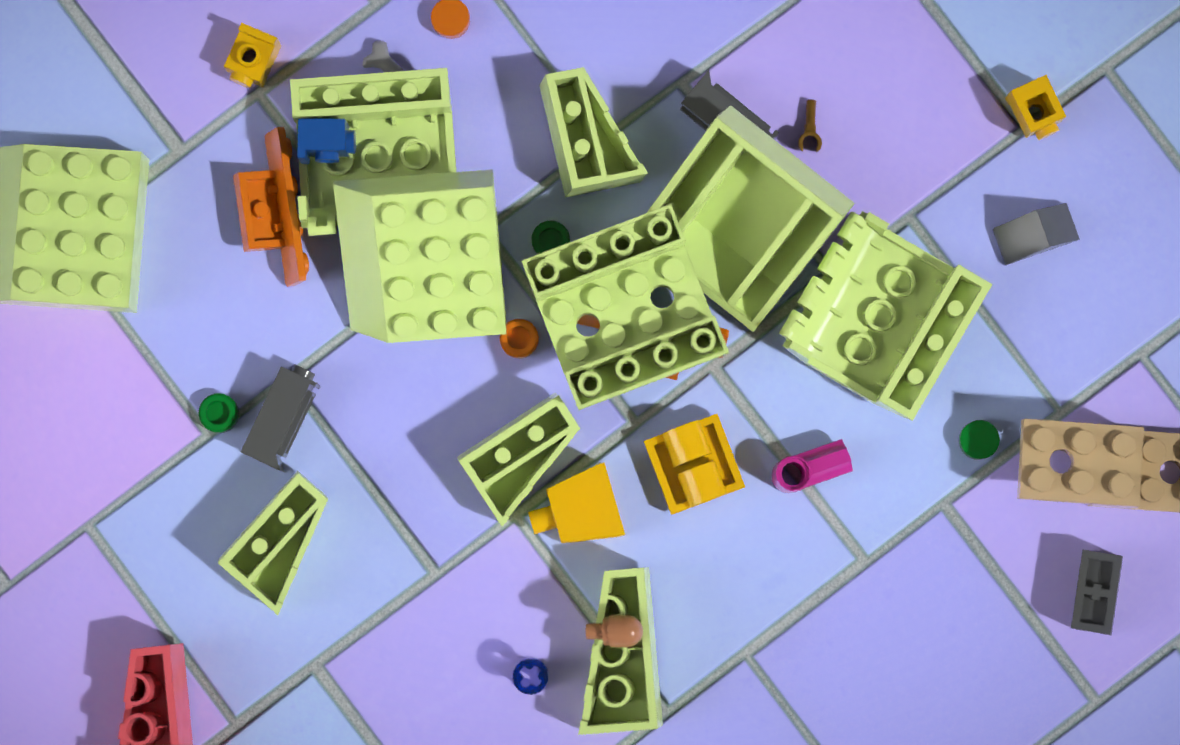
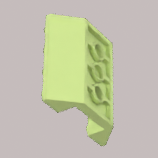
M672 204L522 260L537 305L578 410L729 354L716 317L711 314L686 250V240ZM658 287H666L671 290L674 297L672 304L666 308H658L653 305L650 299L653 290ZM584 315H592L599 321L600 328L593 336H583L577 330V322Z

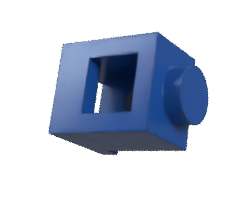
M298 119L297 158L301 164H310V157H315V161L319 163L339 162V157H349V154H355L356 132L355 130H349L346 119Z

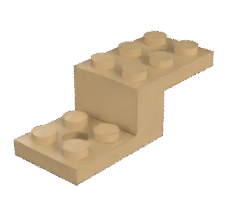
M1022 419L1017 499L1088 504V507L1180 513V477L1174 484H1169L1160 476V468L1166 461L1174 462L1180 470V433L1144 431V427ZM1057 450L1066 452L1071 459V466L1065 473L1054 471L1050 465V457Z

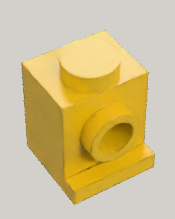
M241 22L238 29L239 33L227 57L224 68L231 74L229 79L243 87L251 88L252 84L264 87L282 45L277 37ZM248 50L256 52V57L252 62L243 61L244 54Z
M1047 75L1011 90L1005 97L1025 138L1036 135L1038 141L1047 138L1059 131L1057 124L1066 118L1065 112ZM1030 107L1040 109L1042 114L1040 119L1032 118L1029 112Z

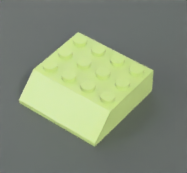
M730 105L715 118L647 213L672 204L686 240V250L703 293L754 332L855 203Z
M34 144L0 147V304L137 313L149 158L141 151Z
M493 169L333 182L350 330L386 343L506 334V308Z

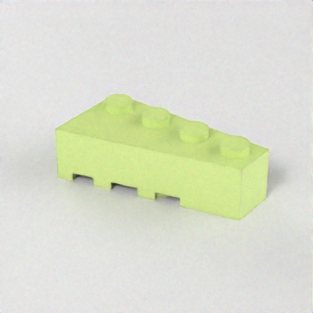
M649 567L604 571L596 623H603L604 617H609L610 615H631L640 621L643 635L641 640L632 647L611 648L609 645H604L603 639H594L578 735L650 730L663 726Z

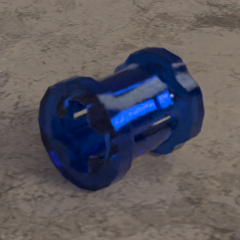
M535 658L522 660L513 671L512 679L515 687L520 692L529 695L542 691L549 679L546 665ZM534 666L540 669L538 678L541 680V683L538 686L534 683L525 686L521 682L524 679L523 673L520 672L522 668L526 667L530 670Z

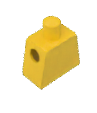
M604 462L546 489L550 506L528 512L534 535L557 528L562 544L625 536Z

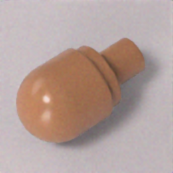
M610 615L609 617H604L603 623H587L585 632L586 639H603L604 645H609L611 648L632 647L641 640L643 628L640 621L634 616Z

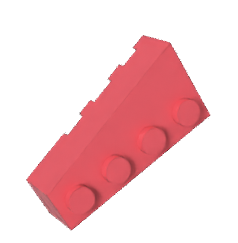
M183 643L131 649L123 700L125 702L123 722L119 726V745H193Z

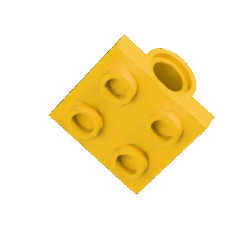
M718 413L701 420L689 422L643 441L671 515L745 488Z

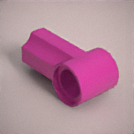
M840 439L784 458L774 466L771 476L772 482L778 490L784 493H795L801 489L853 472L847 447L843 440ZM786 464L795 465L800 470L801 479L797 485L792 486L784 482L782 469Z

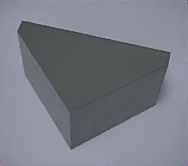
M1067 203L1037 209L992 229L1005 266L1080 240Z

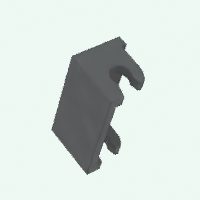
M1082 549L1071 629L1112 636L1123 564L1122 555Z

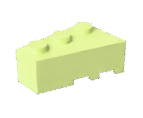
M581 67L546 74L539 87L565 198L640 183L648 172L644 165L639 163L628 145L629 141L624 132L620 131L608 112V106L585 68Z
M553 393L457 456V459L503 527L513 511L530 493L536 482L548 467L553 464L580 430V427L557 393Z
M297 470L218 559V564L277 615L280 613L301 560L328 501L327 495Z

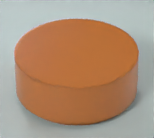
M441 0L432 9L431 22L438 35L447 39H455L462 36L468 30L470 15L468 8L460 0Z
M513 319L507 322L506 334H501L499 338L503 351L516 359H523L532 355L539 343L536 327L525 319Z

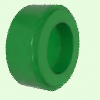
M553 220L540 223L534 229L531 237L532 247L537 255L570 242V234L567 228L560 222Z
M215 393L207 396L201 402L198 415L201 424L206 429L214 433H225L233 429L237 424L239 408L231 397Z
M975 420L962 428L958 442L961 451L967 457L974 460H982L996 452L1000 437L997 429L990 422Z

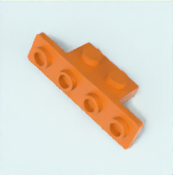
M276 127L265 134L264 137L269 170L238 172L233 175L244 252L281 249L286 287H291L306 281L309 261L307 254L302 250L301 236L303 228H301L299 214H297L295 198L298 193L296 178L291 174L292 144L290 139L286 137L285 128Z

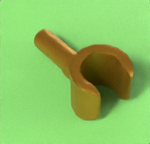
M812 99L806 101V124L804 125V133L798 138L797 144L799 150L803 152L804 138L812 136L817 142V153L821 149L822 139L816 133V100Z

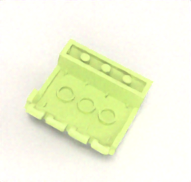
M447 68L290 79L292 118L296 123L297 144L298 119H346L349 130H355L356 132L355 154H349V157H339V162L319 163L315 161V157H310V164H301L299 161L301 196H298L299 220L301 228H308L309 236L337 234L338 221L333 187L334 181L457 172L453 113Z
M862 211L858 215L850 212L837 234L844 241L842 246L832 242L817 268L824 275L822 280L812 276L797 301V304L804 308L803 312L800 313L792 310L781 328L779 334L786 339L782 346L808 366L862 398L913 421L993 284L959 264L953 268L888 230L889 223L874 214Z

